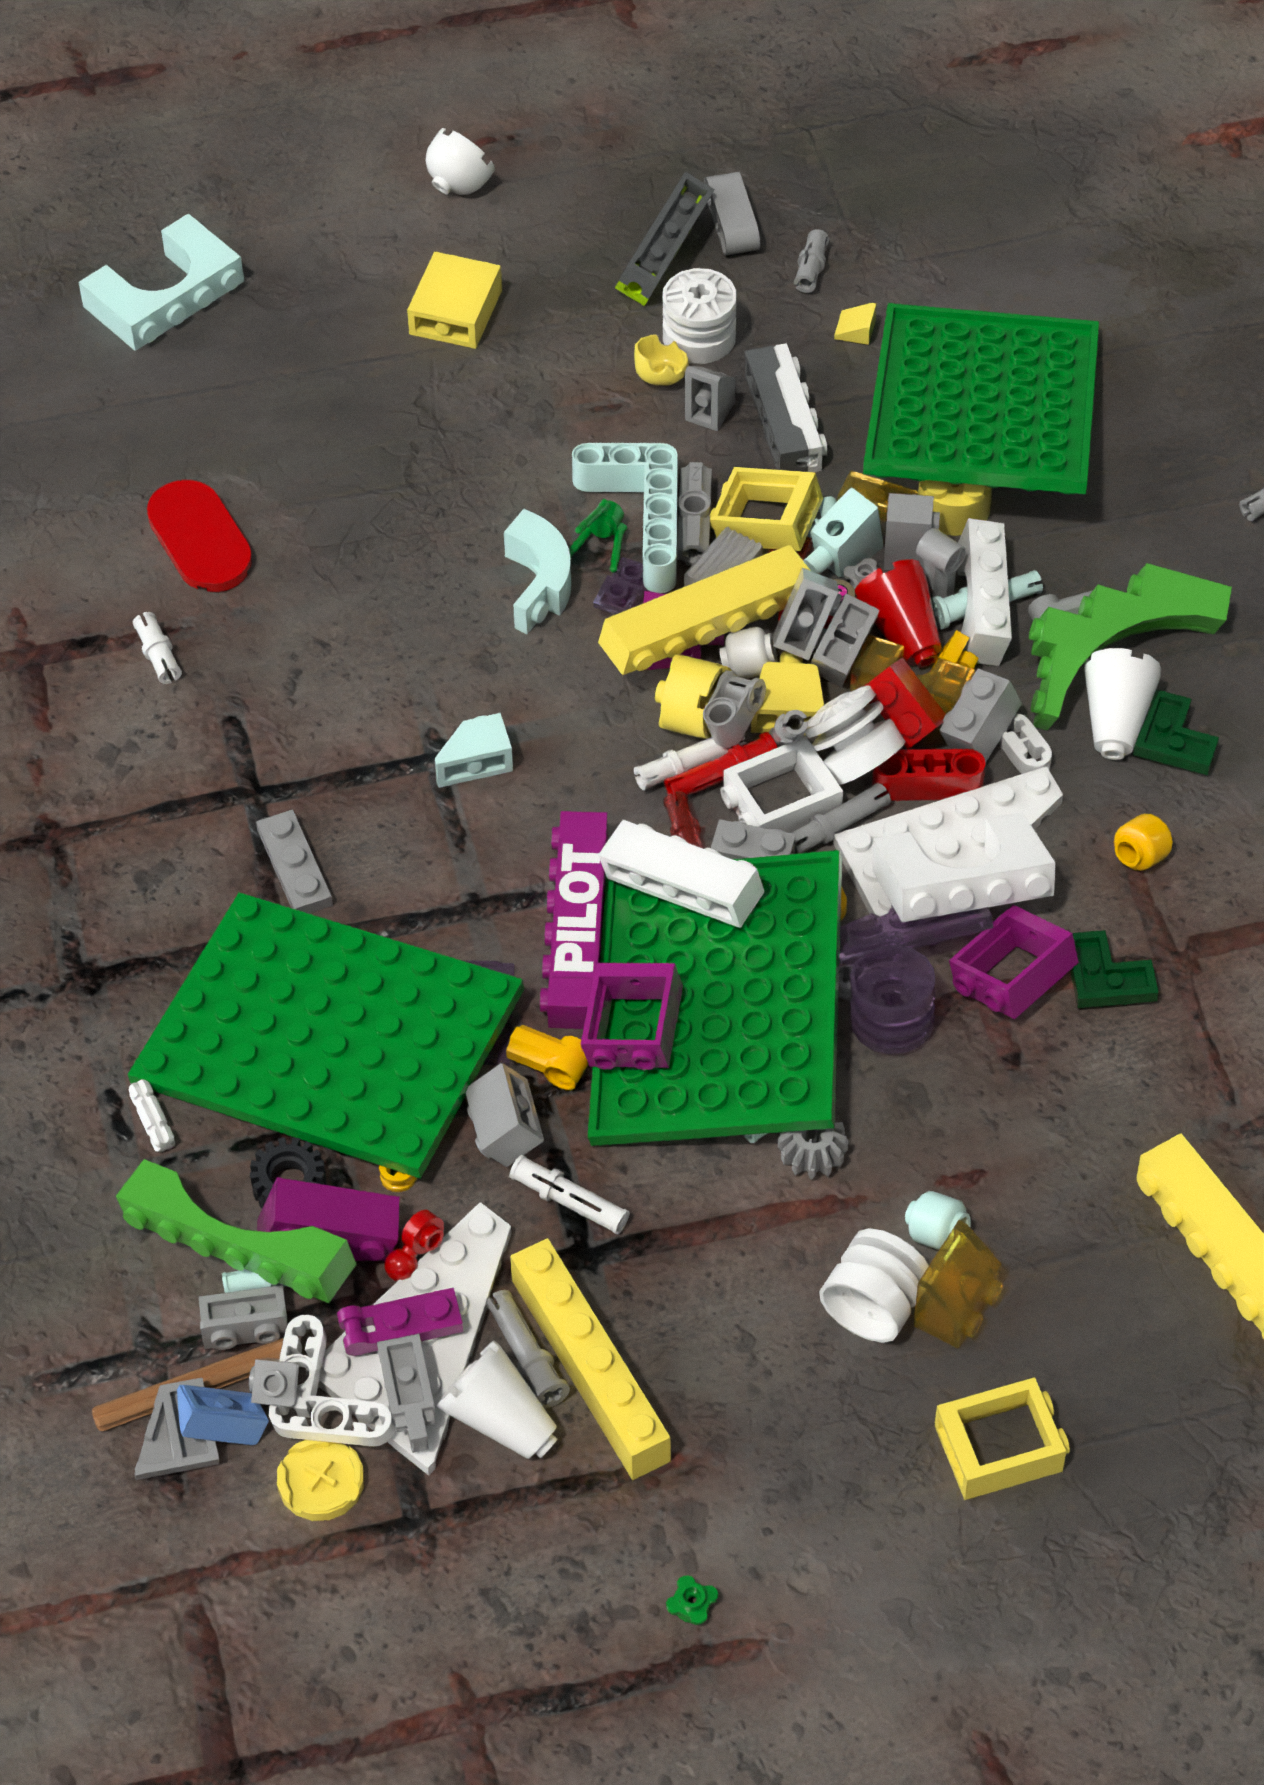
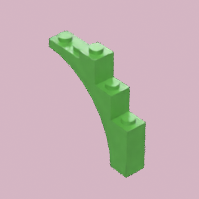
M1146 563L1137 575L1133 574L1131 576L1127 593L1097 585L1089 596L1082 598L1078 615L1048 606L1040 618H1034L1029 631V640H1033L1031 655L1042 657L1037 670V678L1042 679L1040 690H1036L1031 703V712L1035 713L1034 727L1048 730L1059 718L1069 685L1086 659L1091 658L1092 653L1102 650L1104 647L1130 635L1153 630L1187 629L1215 634L1227 620L1232 587Z

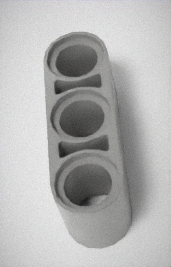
M740 172L705 177L704 183L715 189L707 204L724 255L760 250L757 222Z

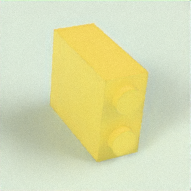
M434 251L407 309L409 335L476 349L502 292L501 265Z

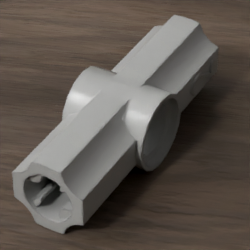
M690 462L686 467L680 469L677 559L683 561L686 566H692L710 544L712 469L704 466L702 462Z

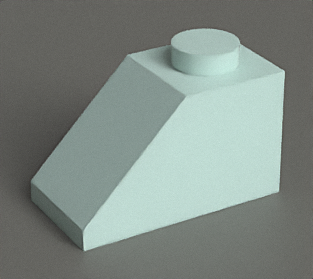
M501 713L478 716L474 719L465 720L460 724L435 757L438 788L513 771L512 747Z

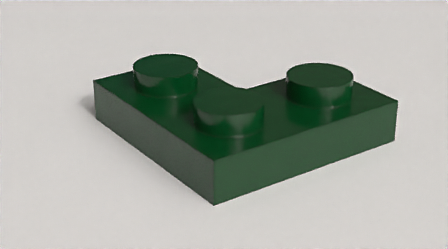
M1156 689L1137 737L1133 755L1208 775L1218 747L1219 737L1184 728L1192 699Z
M1106 930L1072 933L1079 961L1070 970L1077 1008L1157 1002L1159 992L1152 959L1112 963Z

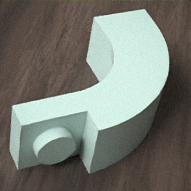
M523 509L504 531L505 557L528 567L536 574L532 583L513 604L515 629L528 634L536 623L540 624L545 619L548 611L559 616L564 611L571 594V564L569 548L557 528L539 515Z

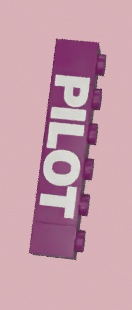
M561 811L560 827H552V850H558L557 858H550L549 881L556 882L555 890H548L547 914H553V922L545 923V946H551V955H543L542 978L549 979L548 988H541L540 1012H547L548 1028L584 1029L596 963H600L606 874L598 855L608 842L607 812Z

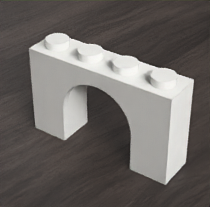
M1023 812L985 819L984 852L990 862L972 868H952L933 862L922 852L911 832L873 838L872 871L902 922L1054 896L1055 861Z

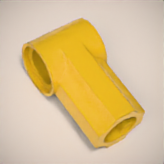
M525 1025L515 1028L506 1049L508 1059L543 1072L549 1082L564 1090L574 1089L589 1065L581 1047V1039L574 1036H564L560 1040Z

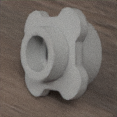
M865 558L855 566L845 567L843 576L846 579H850V584L855 590L862 579L878 569L876 567L877 562L874 559Z

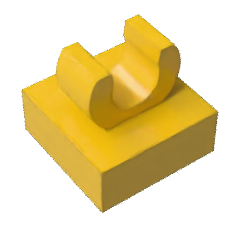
M956 630L942 648L929 676L942 682L948 673L951 672L955 678L965 681L969 672H972L978 661L976 655L963 651L969 637Z

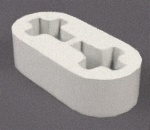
M1016 713L999 740L998 745L1021 774L1045 766L1050 769L1052 757L1050 746L1026 716ZM1017 732H1021L1020 738L1016 735ZM1028 752L1032 756L1030 759H1027Z

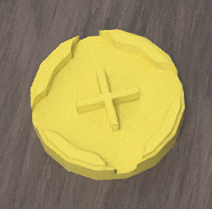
M303 1440L296 1443L288 1451L289 1454L284 1458L283 1462L281 1460L278 1466L277 1487L284 1505L296 1516L311 1521L331 1520L345 1514L358 1502L364 1489V1470L360 1458L350 1446L348 1448L342 1443Z

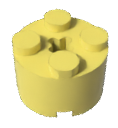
M919 481L918 495L934 496L933 512H940L939 530L944 534L951 536L961 535L968 518L987 521L990 514L992 488L977 484L963 483L956 485L943 481Z
M676 654L672 659L666 681L661 680L655 692V701L661 703L659 727L702 739L711 738L712 736L703 718V710L715 691L720 676L726 670L731 671V669L718 663Z

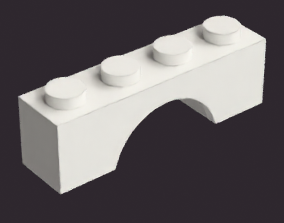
M968 518L958 541L960 545L966 548V555L957 571L958 575L967 577L968 584L967 606L961 633L969 637L963 651L976 655L978 657L977 663L999 666L1012 639L1004 523Z

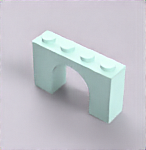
M190 214L183 216L161 230L165 256L187 273V276L177 285L158 291L138 289L126 282L107 265L79 281L83 307L135 351L154 341L164 332L182 323L186 318L207 307L211 302L244 282L241 256Z

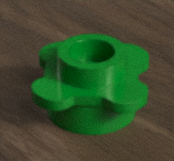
M685 1575L680 1577L677 1581L678 1589L673 1597L667 1599L666 1608L670 1614L677 1615L684 1622L701 1625L707 1620L710 1605L718 1600V1591L712 1585L703 1586L695 1582L692 1576ZM690 1597L696 1598V1602L690 1603L688 1599Z

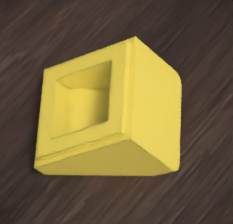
M869 303L842 310L834 339L869 345L876 321L877 303Z

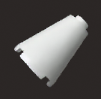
M1109 648L1096 651L1091 654L1090 661L1086 659L1084 667L1094 747L1104 758L1110 760L1122 759L1133 751L1161 677L1160 664L1153 657L1147 654H1143V660L1131 657L1132 650L1124 648Z
M493 1340L482 1350L480 1359L475 1360L472 1364L470 1363L453 1382L436 1406L446 1414L527 1459L534 1453L541 1458L556 1442L557 1438L552 1433L557 1426L502 1347Z

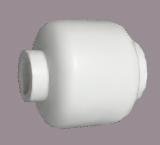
M752 627L729 633L725 641L726 647L720 648L722 665L729 667L731 671L737 674V677L744 679L760 676L763 664L777 662L776 647H774L773 636L771 633L766 634L760 627Z

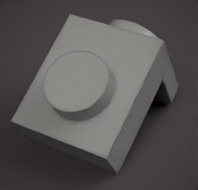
M279 1358L255 1359V1366L251 1368L249 1376V1390L252 1392L251 1403L294 1406L296 1403L299 1365L297 1363L279 1361Z

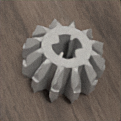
M835 1122V1128L780 1133V1136H778V1148L781 1151L783 1165H792V1171L795 1176L802 1171H807L809 1178L812 1180L816 1172L820 1171L829 1177L832 1167L841 1168L844 1162V1154L848 1151V1139H846L847 1136H844L845 1128L843 1122Z

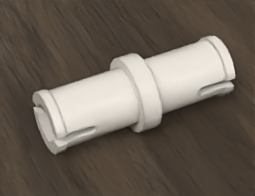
M144 612L143 615L148 623L147 626L144 625L140 615L136 616L133 620V626L143 643L142 652L146 659L151 660L158 675V680L163 684L172 683L167 674L168 669L171 671L175 681L182 674L171 652L173 648L172 643L167 636L163 635L155 614Z

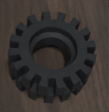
M284 1137L278 1138L279 1146L274 1147L272 1141L265 1144L266 1153L260 1149L255 1153L256 1161L252 1160L250 1164V1179L255 1201H259L260 1208H263L274 1185L272 1181L273 1176L282 1170L297 1169L304 1174L303 1182L327 1185L324 1161L318 1149L313 1151L312 1144L307 1141L301 1147L300 1138L294 1137L292 1138V1144H286V1138Z

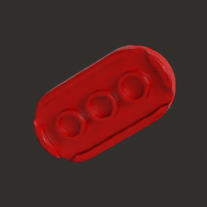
M177 480L163 485L153 493L147 505L150 527L180 576L189 586L198 589V586L207 588V592H222L234 588L243 582L252 564L250 546L217 493L210 486L195 480Z

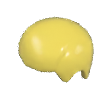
M649 335L640 338L635 344V369L643 381L653 385L668 386L679 382L684 377L685 370L689 366L686 352L678 348L675 341L670 345H663L657 335Z

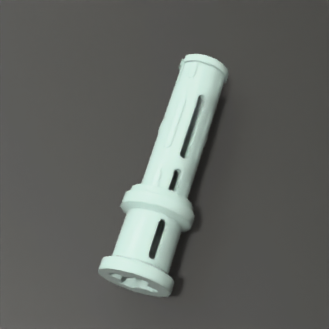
M1033 570L1008 579L1009 602L1042 593L1043 584L1035 585L1034 583L1041 580L1037 571ZM968 587L961 588L957 594L945 598L940 596L931 598L938 628L941 630L948 628L951 622L965 618Z

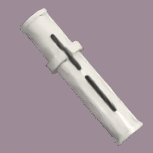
M711 737L676 752L668 750L663 753V757L635 767L634 774H640L635 779L642 790H647L649 787L664 782L666 778L681 774L691 768L727 754L730 747L717 745ZM739 742L738 744L742 746L745 745L746 742Z
M520 1155L510 1170L509 1177L511 1179L517 1180L539 1192L541 1199L547 1202L554 1200L577 1212L579 1215L608 1228L617 1235L623 1230L630 1214L628 1210L622 1209L596 1195L594 1192L564 1178L563 1172L558 1169L551 1171L527 1159L526 1156ZM538 1177H541L547 1180L548 1182L564 1189V1192H560L554 1189L553 1187L537 1180ZM579 1197L583 1199L584 1201L600 1208L601 1212H598L588 1207L587 1205L575 1200L574 1198Z

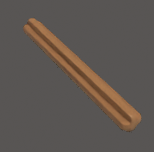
M284 1338L98 1405L92 1409L95 1425L99 1431H105L151 1414L160 1385L203 1378L204 1387L219 1389L249 1378L251 1368L255 1366V1359L267 1357L280 1359Z

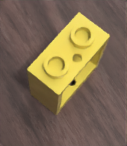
M734 467L728 481L723 484L721 497L716 508L714 507L710 513V527L714 530L716 538L725 527H729L738 534L741 533L744 537L748 536L750 540L754 539L756 543L760 542L764 549H780L791 545L795 551H801L823 501L816 473ZM748 500L788 503L781 520L741 517Z
M1035 1377L937 1405L935 1428L964 1500L1063 1472L1065 1456L1070 1452L1069 1442L1064 1430L1056 1428L1052 1419L1054 1409L1051 1398L1047 1391H1040ZM1028 1405L1045 1447L980 1466L963 1424Z

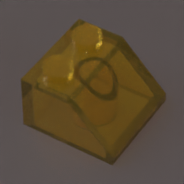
M958 1220L918 1282L914 1326L957 1349H959L966 1336L974 1337L983 1320L981 1312L986 1304L991 1306L995 1304L1003 1288V1283L999 1281L1001 1263L967 1223Z

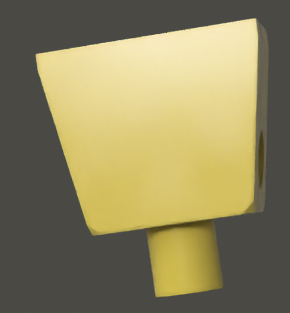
M786 651L781 653L780 662H767L763 664L759 679H763L766 684V694L762 706L751 721V733L769 732L774 727L778 717L782 714L786 715L791 710L802 711L806 715L804 722H806L824 706L819 671L816 665L803 664V658Z

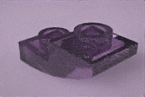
M622 557L618 564L617 572L612 576L607 575L593 601V607L613 614H619L640 605L644 599V591H649L643 584V563Z

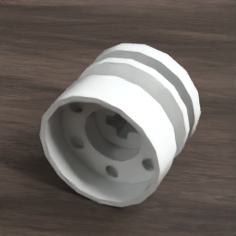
M700 268L681 271L670 278L663 288L664 345H670L675 341L678 348L687 353L688 362L692 364H707L718 361L729 354L736 340L737 291L732 281L722 273Z
M869 685L839 695L822 706L808 720L805 735L811 738L821 734L812 744L814 749L819 751L832 746L835 748L826 757L824 764L839 785L850 782L871 771L894 755L905 743L904 738L891 719L875 724L872 722L884 707L879 701L868 704L876 695Z
M871 1228L860 1230L842 1255L841 1263L836 1265L820 1289V1301L826 1311L841 1326L853 1334L881 1343L893 1341L910 1316L911 1307L918 1303L923 1292L932 1281L931 1268L925 1258L913 1246L901 1238L883 1230Z

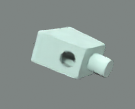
M851 487L812 528L811 535L814 551L803 561L815 573L821 574L828 568L838 577H844L843 571L845 567L855 566L862 562L863 559L872 557L884 547L878 507Z

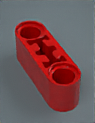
M973 749L898 750L894 755L873 769L872 786L876 783L882 784L886 791L877 795V797L889 794L891 801L943 800L983 787L986 761L980 752Z

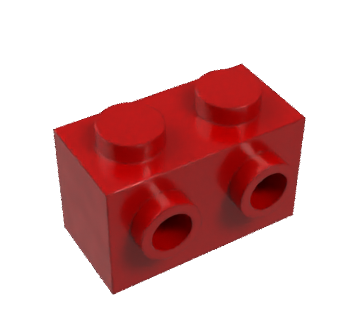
M903 657L865 685L871 686L876 694L868 704L877 701L881 702L884 708L880 714L885 720L891 719L905 740L904 745L907 749L911 748L943 723L946 715Z

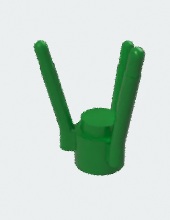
M607 499L601 500L596 509L575 528V532L580 535L569 548L570 558L592 533L599 538L615 535L610 571L612 573L617 572L622 539L627 530V526L622 523L624 512L620 505Z

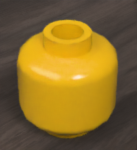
M1145 813L1120 826L1114 838L1115 853L1118 859L1124 865L1138 871L1149 869L1165 859L1171 852L1173 844L1168 826L1159 817Z

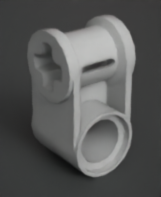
M726 670L720 676L717 687L703 710L704 721L717 745L731 747L738 744L744 738L746 730L765 699L766 684L763 679H744L737 677L735 672Z

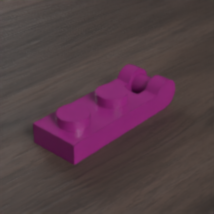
M454 1287L366 1307L347 1306L337 1312L339 1326L346 1333V1336L343 1338L345 1352L352 1356L378 1351L377 1342L415 1334H419L420 1340L425 1341L464 1332ZM374 1325L375 1331L370 1333L362 1330V1327Z

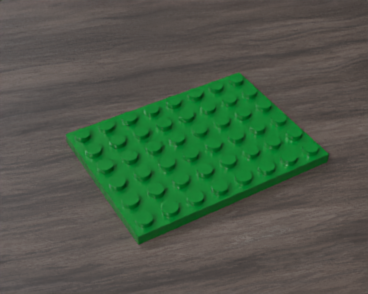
M888 303L866 443L863 474L874 475L879 478L899 477L910 478L915 481H943L956 485L966 483L985 485L990 488L1010 487L1021 488L1026 491H1055L1067 495L1075 493L1086 494L1099 321Z
M840 850L733 859L735 861H747L757 868L764 889L763 895L741 928L606 877L600 963H675L683 984L669 1068L642 1070L636 1067H614L612 1069L593 1067L588 1124V1140L591 1146L835 1128L842 857ZM612 999L605 1039L655 1040L662 999Z
M239 892L127 1075L130 1084L145 1079L150 1083L155 1092L421 1179L465 1099L468 1086L477 1077L525 989L524 982L521 978Z

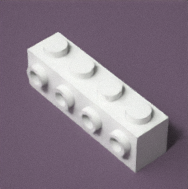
M622 820L598 855L608 879L739 928L742 927L764 893L758 870L751 863L744 860L735 861L724 857L711 848L702 849L691 845L678 836L669 837L658 833L645 824L636 825Z

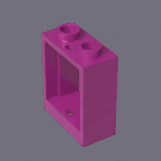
M1012 905L949 960L953 975V985L960 994L966 997L970 996L986 1004L992 1011L1001 1012L1016 1019L1079 961L1071 932L1020 907ZM1016 946L1038 957L1008 984L986 974Z
M596 963L581 1039V1047L590 1067L601 1069L636 1067L642 1070L669 1068L683 984L675 963ZM612 999H662L655 1040L605 1039Z

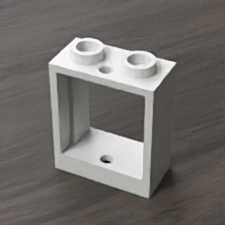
M806 736L797 742L793 741V743L783 745L725 769L724 787L720 789L727 808L735 810L740 822L767 829H780L787 833H792L808 824L812 816L816 814L824 815L840 806L843 799V790ZM795 770L811 795L764 815L748 791V788Z

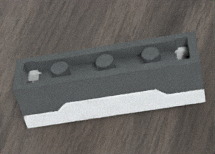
M787 343L776 345L775 347L768 346L745 350V377L776 470L822 471V456L827 455V443L824 434H818L817 432L818 418L815 408H809L808 406L809 392L806 382L800 383L798 358L791 357Z

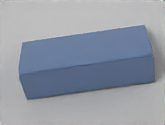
M179 1385L177 1389L179 1424L183 1437L256 1445L269 1422L261 1405L251 1403L252 1393L190 1385Z

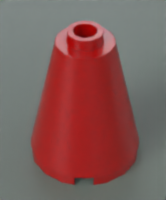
M914 559L899 560L892 563L895 569L883 573L882 569L879 568L862 579L855 588V598L880 610L875 621L876 627L908 665H917L918 668H923L933 664L938 659L937 655L942 649L925 570L921 563Z

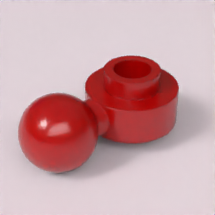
M424 1209L415 1213L408 1220L402 1232V1242L405 1245L401 1249L390 1252L385 1259V1272L389 1278L396 1282L410 1278L412 1273L418 1268L416 1258L418 1254L433 1251L440 1245L444 1236V1222L430 1210Z

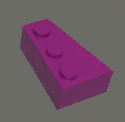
M277 1177L257 1219V1231H291L314 1226L346 1239L355 1261H385L398 1241L400 1197Z

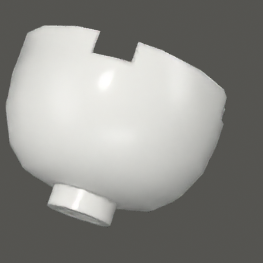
M442 128L433 138L426 152L425 161L427 169L434 178L432 184L437 190L447 195L450 191L459 195L471 194L488 181L495 171L494 164L490 161L486 165L481 159L485 153L469 139L455 131H452L447 136L445 135L446 129Z

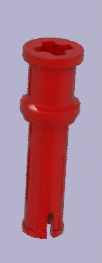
M763 732L757 740L742 746L739 744L731 746L728 753L719 758L710 760L681 774L666 778L664 780L666 791L669 797L672 798V801L677 802L688 795L724 781L725 769L778 747L773 737L768 732Z

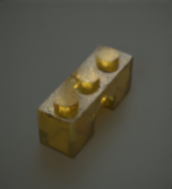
M868 635L851 667L850 691L865 686L886 668L901 659L904 646ZM939 658L935 667L930 672L916 676L945 714H947L954 708L961 696L963 686L972 679L975 670Z

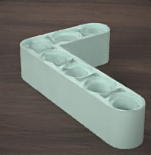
M583 443L576 446L572 451V481L577 489L585 492H644L643 584L651 592L666 593L671 591L676 585L678 461L676 449L665 443Z

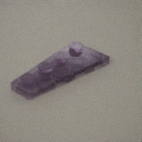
M891 905V909L885 915L879 917L871 913L840 927L839 967L860 964L866 960L885 955H895L902 951L925 945H935L941 941L964 935H974L979 931L993 928L992 915L988 907L902 922Z

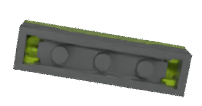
M684 172L628 263L615 289L645 306L715 189L689 173ZM685 192L692 193L693 195H695L696 199L687 195Z

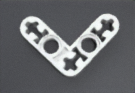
M300 1315L294 1318L285 1330L279 1361L297 1363L299 1367L307 1368L309 1370V1377L304 1383L297 1385L296 1403L294 1406H269V1418L275 1431L283 1437L363 1446H380L387 1443L393 1436L395 1423L392 1421L389 1409L384 1404L375 1401L316 1396L327 1336L320 1320L315 1316ZM311 1329L314 1337L307 1339L305 1347L308 1356L302 1355V1345L298 1336H304L306 1330ZM290 1408H295L298 1416L292 1417L290 1423H285L281 1415H287ZM336 1410L343 1414L342 1423L334 1429H326L320 1425L322 1416L329 1411ZM353 1413H355L358 1422H353ZM379 1416L384 1425H376L375 1430L369 1432L365 1423H372L373 1418ZM305 1417L311 1418L312 1426L308 1425Z

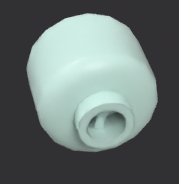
M928 1191L922 1194L916 1201H912L905 1214V1221L909 1225V1234L913 1241L941 1251H949L956 1245L962 1244L970 1230L971 1219L966 1212L963 1202L933 1191Z

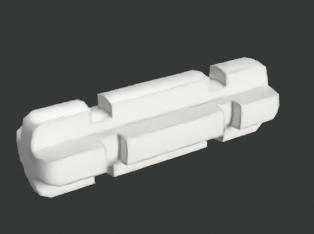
M145 1079L132 1083L128 1089L133 1104L137 1107L138 1115L147 1134L151 1138L150 1141L154 1150L164 1152L166 1149H172L175 1145L174 1135L170 1126L167 1125V1120L156 1096L153 1095L150 1083Z

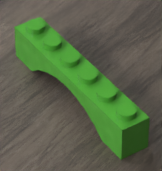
M145 1159L116 1195L123 1211V1218L132 1227L139 1230L143 1228L158 1233L164 1240L170 1243L178 1241L188 1245L204 1257L212 1255L220 1258L236 1270L243 1271L246 1269L259 1274L262 1279L270 1284L277 1285L281 1283L291 1287L295 1292L307 1299L315 1297L329 1303L357 1265L346 1239L314 1226L291 1231L262 1232L244 1230L224 1224L207 1215L193 1203L176 1171Z

